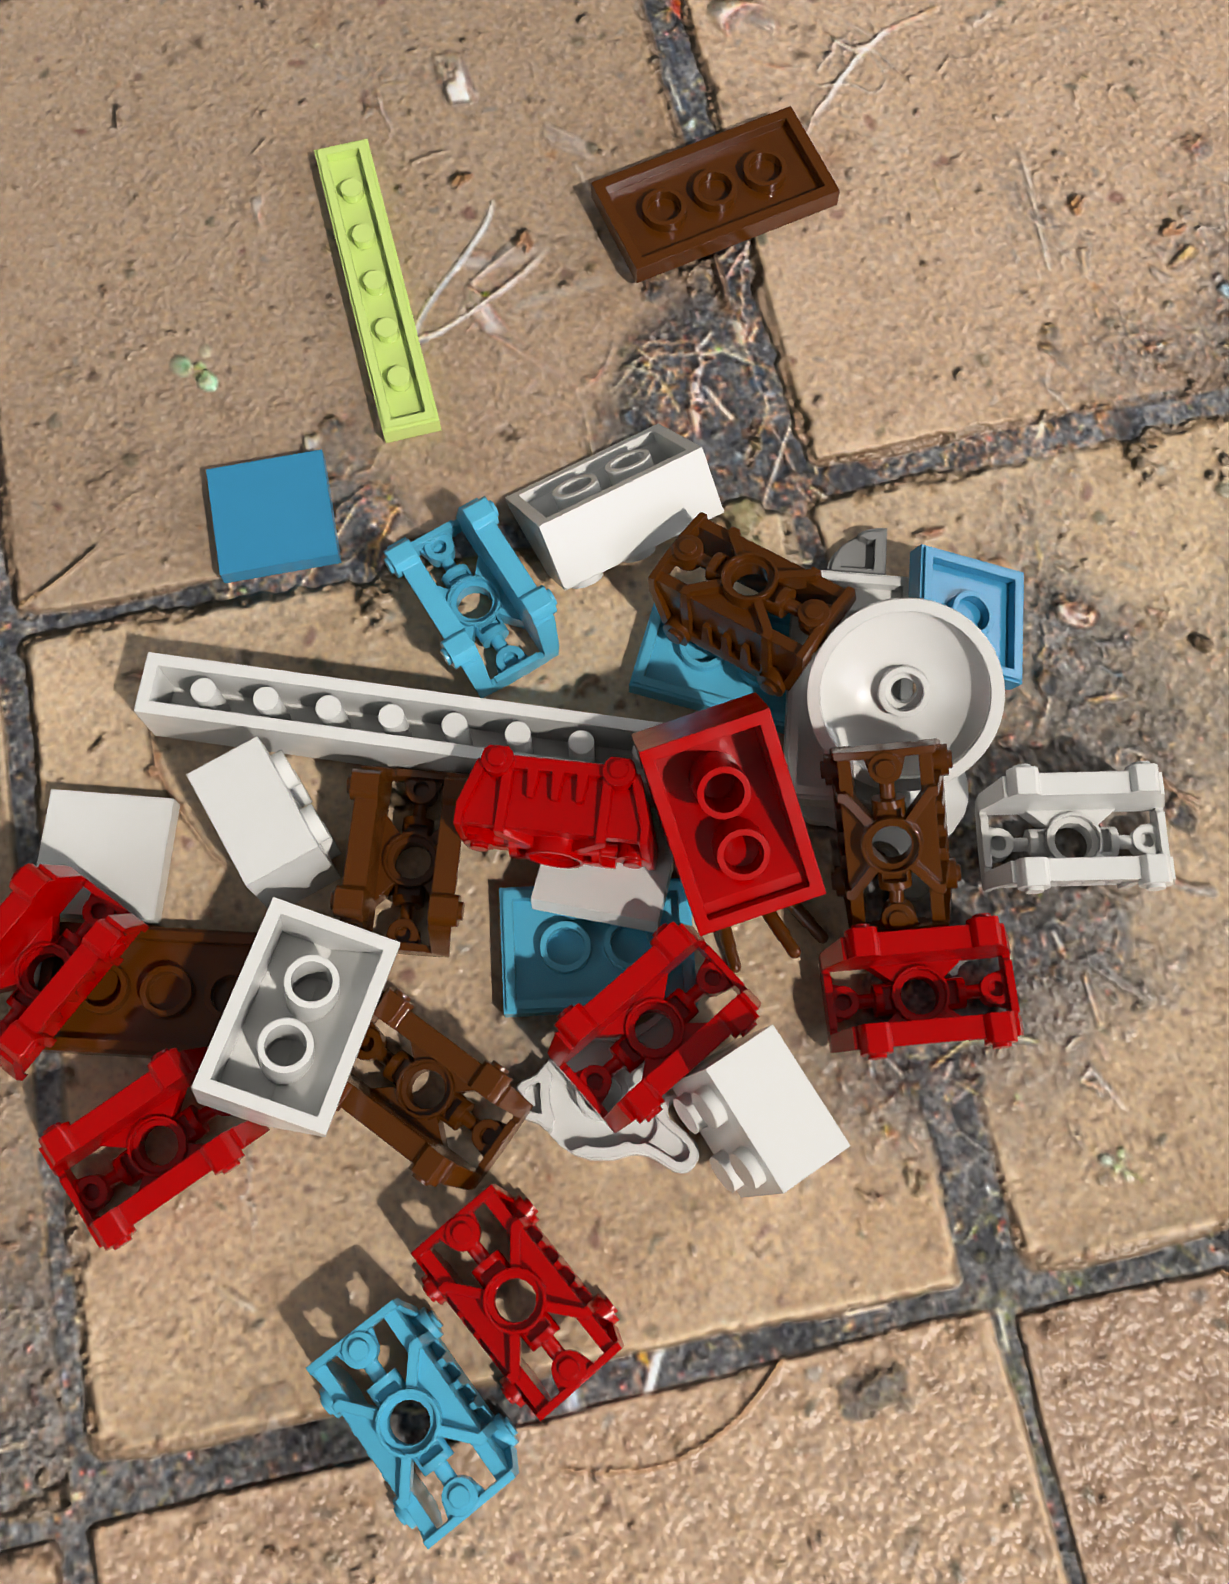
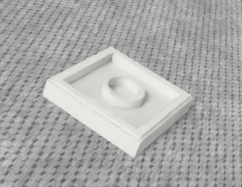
M51 789L37 867L39 864L70 866L145 924L160 925L180 804L174 798ZM83 887L61 912L60 917L83 919L82 909L85 902L89 899L91 892Z
M651 807L659 849L656 871L647 870L645 867L640 869L628 868L623 866L622 863H617L616 869L589 865L567 869L540 864L531 896L532 909L654 933L660 926L674 867V860L656 808Z

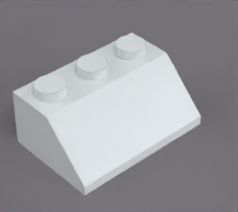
M659 423L505 497L511 512L546 573L565 591L570 588H585L598 582L603 577L604 571L622 562L633 563L649 557L654 553L655 546L675 536L678 537L700 512L707 514L708 520L724 513L702 447Z
M273 897L191 1086L197 1103L262 1126L326 1137L401 942Z

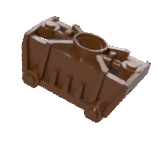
M700 512L682 531L648 576L650 594L664 624L663 630L670 641L686 646L691 641L757 677L756 680L765 693L781 697L786 690H791L811 661L813 653H816L831 631L841 623L856 601L854 588L848 586L845 589L823 578L821 570L814 566L811 569H805L742 537L740 529L732 526L728 530L708 520L707 514ZM676 566L685 571H693L701 567L706 570L705 578L708 581L686 584L669 574ZM735 582H739L758 593L755 595H743L734 590L733 586ZM769 612L779 618L785 617L788 613L798 617L800 630L809 636L805 643L802 645L772 629L767 613Z
M937 738L917 740V742L906 741L860 745L856 747H831L829 754H823V761H820L821 779H825L826 786L832 785L840 865L834 866L835 872H831L832 890H836L837 897H843L849 929L851 928L850 926L856 924H869V926L876 927L877 932L950 926L952 889H958V882L961 881L960 863H956L955 857H950L944 776H949V769L953 768L952 752L947 750V744H941ZM918 755L921 791L906 810L905 795L895 792L894 782L899 779L902 773L905 756ZM853 760H864L870 777L879 783L880 794H876L871 798L872 812L856 797ZM887 826L900 827L910 835L911 845L902 855L895 857L884 856L878 853L873 846L872 839L876 832ZM911 871L929 886L932 918L917 917L912 903L904 898V890L912 886ZM878 873L879 887L882 890L889 891V900L882 907L880 920L866 922L865 888Z
M361 766V769L352 770L351 775L347 779V793H349L350 800L354 801L343 884L336 885L335 891H332L330 898V909L333 910L334 917H340L339 920L373 932L376 907L394 892L392 904L400 907L399 919L389 926L386 937L401 942L397 954L449 958L451 927H458L459 922L463 921L465 907L464 902H461V895L455 894L462 840L455 829L453 821L456 801L470 774L392 769L391 767ZM393 781L405 783L406 794L414 805L412 816L403 818L401 834L388 817ZM443 786L440 827L433 833L434 821L426 818L427 808L434 805ZM410 847L423 848L431 856L429 869L418 878L409 879L402 877L396 871L398 856ZM426 891L430 895L428 908L430 946L422 944L421 933L413 922L414 910L424 907Z
M388 987L385 992L382 991L357 1058L371 1062L378 1060L386 1066L383 1076L396 1087L370 1088L354 1074L350 1073L336 1111H340L341 1108L412 1162L409 1166V1169L413 1172L412 1176L423 1185L428 1187L430 1184L436 1187L440 1182L446 1186L465 1190L476 1189L534 1106L509 1085L513 1079L508 1075V1069L495 1060L491 1063L485 1059L483 1064H481L414 1014L412 1010L415 1006L410 1002L411 997L398 988L393 990ZM378 1019L410 1041L414 1057L404 1050H400L394 1055L387 1049L386 1037L375 1024ZM435 1071L444 1080L445 1094L437 1106L423 1109L414 1101L412 1095L413 1085L422 1073ZM477 1092L491 1103L514 1116L507 1124L493 1119L480 1120L472 1114L475 1104L461 1093ZM444 1123L454 1131L463 1125L472 1132L473 1145L483 1156L477 1168L473 1167L448 1147Z

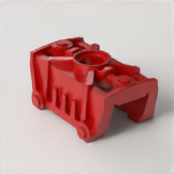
M490 744L484 748L481 758L477 759L456 801L453 824L462 842L471 850L487 852L493 849L507 850L511 858L529 859L537 864L556 868L572 869L589 865L616 869L617 863H622L623 866L628 868L640 869L645 867L647 870L656 871L659 849L650 803L646 800L641 774H638L636 765L630 758L610 757L606 760L605 764L519 756L514 755L509 746Z
M28 863L20 867L13 874L9 884L12 892L0 905V994L13 991L6 1000V1003L12 1008L0 1020V1066L18 1081H23L28 1076L25 1071L44 1048H51L57 1042L55 1035L113 965L118 967L124 959L120 956L141 931L145 933L149 929V926L70 866L39 864L37 867L32 863ZM85 887L91 892L89 899L85 902L82 909L85 921L75 933L66 928L60 935L61 912L77 893ZM60 957L64 965L44 989L39 991L34 982V973L37 966L47 958Z
M979 913L966 920V925L877 932V928L869 926V924L850 926V929L844 931L845 937H840L824 949L818 958L830 1053L860 1050L861 1057H868V1060H880L888 1058L887 1055L893 1054V1047L983 1039L985 1046H992V1049L1012 1047V1043L1018 1042V1037L1024 1036L1022 1018L1019 1014L1020 1008L1012 959L1010 960L1009 937L1004 923H999L998 916H991V913ZM998 958L999 970L986 975L978 984L965 985L963 977L944 978L959 961ZM865 969L885 983L871 985L870 994L858 995L847 986L833 985L830 972ZM916 979L922 980L932 987L936 996V1002L930 1013L915 1014L905 1007L901 999V989L904 983ZM979 999L988 1007L1006 1009L1003 1012L961 1016L953 1010L966 1009L967 1000ZM872 1008L875 1017L893 1015L888 1022L862 1024L840 1032L837 1031V1024L850 1019L858 1009Z
M675 921L670 924L664 923L652 934L654 937L650 941L652 947L586 1005L583 1006L581 1003L573 1006L571 1004L557 1016L559 1020L554 1026L558 1031L554 1034L547 1054L614 1133L631 1124L634 1120H637L639 1124L645 1120L650 1122L663 1110L661 1105L665 1102V1099L662 1096L730 1035L734 1039L740 1035L745 1037L758 1025L755 1021L760 1017L756 1013L761 1006L760 1000L750 989L745 987V984L705 942V939L699 936V933L693 926L683 923L678 926ZM695 950H698L705 960L698 969L695 979L696 984L686 993L677 988L664 999L668 974ZM731 989L737 993V996L710 1021L688 1023L699 1013L695 1004L704 996L715 997ZM656 1012L667 1017L673 1027L671 1041L664 1047L657 1049L648 1048L640 1043L635 1033V1025L641 1016ZM595 1038H620L609 1048L613 1057L603 1066L590 1065L574 1073L566 1064ZM644 1062L642 1080L608 1113L602 1103L610 1091L612 1085L611 1078L622 1068L631 1074Z
M208 1047L187 1049L181 1052L177 1048L170 1050L166 1048L158 1052L147 1065L149 1071L74 1123L71 1124L67 1121L51 1125L43 1131V1136L38 1139L42 1146L39 1148V1151L54 1175L59 1177V1182L79 1212L99 1248L103 1246L106 1251L112 1248L117 1250L133 1239L131 1236L137 1232L134 1224L209 1172L213 1171L215 1175L220 1173L225 1175L241 1164L240 1160L245 1157L242 1149L270 1130L267 1126L246 1121L224 1131L208 1143H195L210 1132L208 1124L210 1120L218 1115L233 1116L208 1106L199 1110L196 1106L190 1105L180 1112L187 1088L193 1084ZM158 1126L170 1128L178 1139V1151L175 1157L165 1165L152 1162L145 1151V1141L148 1134ZM102 1146L127 1148L112 1159L114 1169L106 1175L94 1174L77 1179L70 1169ZM142 1179L137 1193L100 1217L99 1213L111 1201L116 1185L123 1181L126 1185L132 1186Z
M491 1184L410 1254L425 1273L421 1277V1281L424 1284L422 1289L433 1302L437 1301L440 1305L447 1301L504 1375L499 1381L503 1386L501 1391L512 1405L516 1403L520 1408L526 1404L541 1422L624 1347L619 1329L615 1325L620 1319L616 1315L618 1310L608 1297L602 1298L599 1293L593 1296L536 1223L540 1219L536 1214L539 1211L527 1197L523 1199L519 1194L514 1198L498 1185ZM484 1203L510 1234V1263L499 1249L490 1255L480 1242L481 1227L474 1212ZM442 1241L454 1250L460 1252L467 1251L478 1265L471 1273L483 1288L465 1285L452 1266L433 1246ZM515 1278L529 1283L536 1294L534 1311L529 1318L520 1322H512L502 1317L496 1307L495 1299L501 1285ZM549 1313L575 1317L603 1351V1354L592 1362L576 1350H565L554 1336L560 1329V1326ZM521 1337L533 1352L542 1346L552 1359V1377L559 1391L552 1399L540 1379L521 1357Z

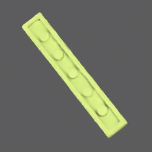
M368 139L314 150L385 442L390 443L442 431Z

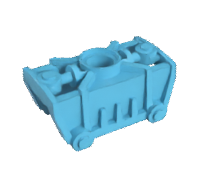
M485 496L479 499L475 498L459 507L454 521L450 520L412 542L404 537L389 545L384 550L386 558L383 559L391 574L395 573L398 578L405 576L412 590L444 638L440 642L442 647L440 652L448 665L452 664L455 669L461 667L480 698H484L547 663L559 655L560 647L555 617L553 615L557 612V601L550 589L546 590L543 585L536 586L498 528L499 513L496 506L491 500L488 501ZM462 531L478 555L475 575L471 573L466 564L457 565L454 561L456 552L452 537ZM420 555L426 558L431 565L444 568L446 573L442 576V582L446 588L436 585L422 563ZM473 593H481L492 601L490 611L484 617L478 619L467 618L459 612V604L462 599ZM505 624L526 629L540 652L527 656L521 648L508 645L505 639L509 635V630ZM476 636L484 648L494 647L497 652L496 667L498 675L494 676L491 680L475 645Z
M396 1298L307 1366L306 1369L323 1386L319 1389V1393L321 1396L320 1402L324 1409L336 1418L344 1417L351 1427L353 1434L359 1439L370 1459L373 1460L382 1473L384 1480L388 1482L396 1494L393 1498L395 1506L393 1509L403 1525L407 1524L411 1529L417 1526L424 1545L429 1549L519 1474L517 1449L514 1447L519 1443L516 1436L518 1431L507 1416L504 1418L500 1413L496 1415L492 1413L440 1338L444 1335L441 1329L443 1324L433 1310L429 1311L426 1307L419 1310L416 1306ZM383 1319L386 1320L408 1352L406 1382L396 1368L387 1373L378 1361L380 1344L373 1327ZM338 1356L349 1367L366 1371L374 1383L366 1391L376 1406L368 1404L351 1375L341 1365L332 1361V1359ZM404 1400L420 1402L427 1409L430 1416L428 1434L418 1443L407 1444L400 1441L393 1434L390 1426V1417L393 1409ZM444 1438L470 1443L496 1481L484 1489L472 1477L457 1475L447 1461L454 1452ZM414 1462L425 1477L434 1471L444 1486L441 1496L448 1518L444 1524L436 1500L414 1472Z

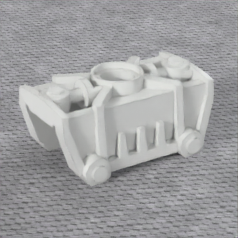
M1137 761L1125 767L1124 771L1039 773L1036 766L1017 764L1006 770V776H1002L979 793L974 802L983 892H991L999 888L1017 887L1019 891H1023L1026 894H1039L1056 886L1117 885L1118 889H1127L1137 884L1140 888H1144L1147 891H1160L1175 884L1173 857H1170L1165 812H1163L1165 804L1162 772L1158 771V764L1150 763L1149 761ZM1149 811L1150 823L1140 825L1130 835H1119L1116 827L1098 826L1112 812ZM1018 814L1036 829H1025L1023 838H1013L1008 831L1002 828L989 827L987 815ZM1063 828H1071L1080 832L1087 844L1085 856L1067 858L1062 855L1055 844L1056 832ZM1119 849H1129L1134 856H1118ZM1011 852H1024L1025 857L1009 861L992 869L993 863L1003 861Z

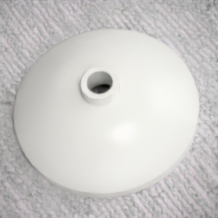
M911 597L892 598L870 604L857 610L839 623L827 636L816 654L811 667L807 689L808 712L812 728L826 754H829L831 747H856L860 745L906 741L917 742V740L937 738L941 744H947V750L952 752L953 768L949 769V776H944V783L963 774L982 757L997 733L1005 703V683L1002 668L994 648L983 632L969 618L947 605L932 600ZM908 678L915 683L916 691L913 696L908 699H898L892 694V685L898 679ZM918 755L905 756L902 773L899 779L894 782L895 791L921 790ZM853 760L855 779L879 788V783L870 777L864 760Z

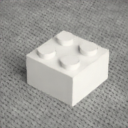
M256 736L186 774L246 887L267 908H269L273 897L295 904L341 878L332 862V859L341 855V852L325 823L321 821L313 805L310 804L312 800L296 771L292 769L282 750L270 755L261 740Z
M773 1024L730 1042L700 1062L672 1087L678 1096L673 1099L678 1116L694 1134L701 1133L714 1154L710 1157V1164L715 1175L727 1190L732 1193L737 1190L741 1198L784 1194L851 1146Z

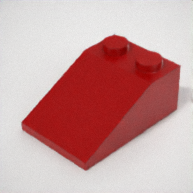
M756 692L631 734L699 936L827 894L770 708Z

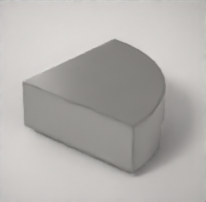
M887 528L865 530L854 539L845 543L831 557L827 571L886 575Z

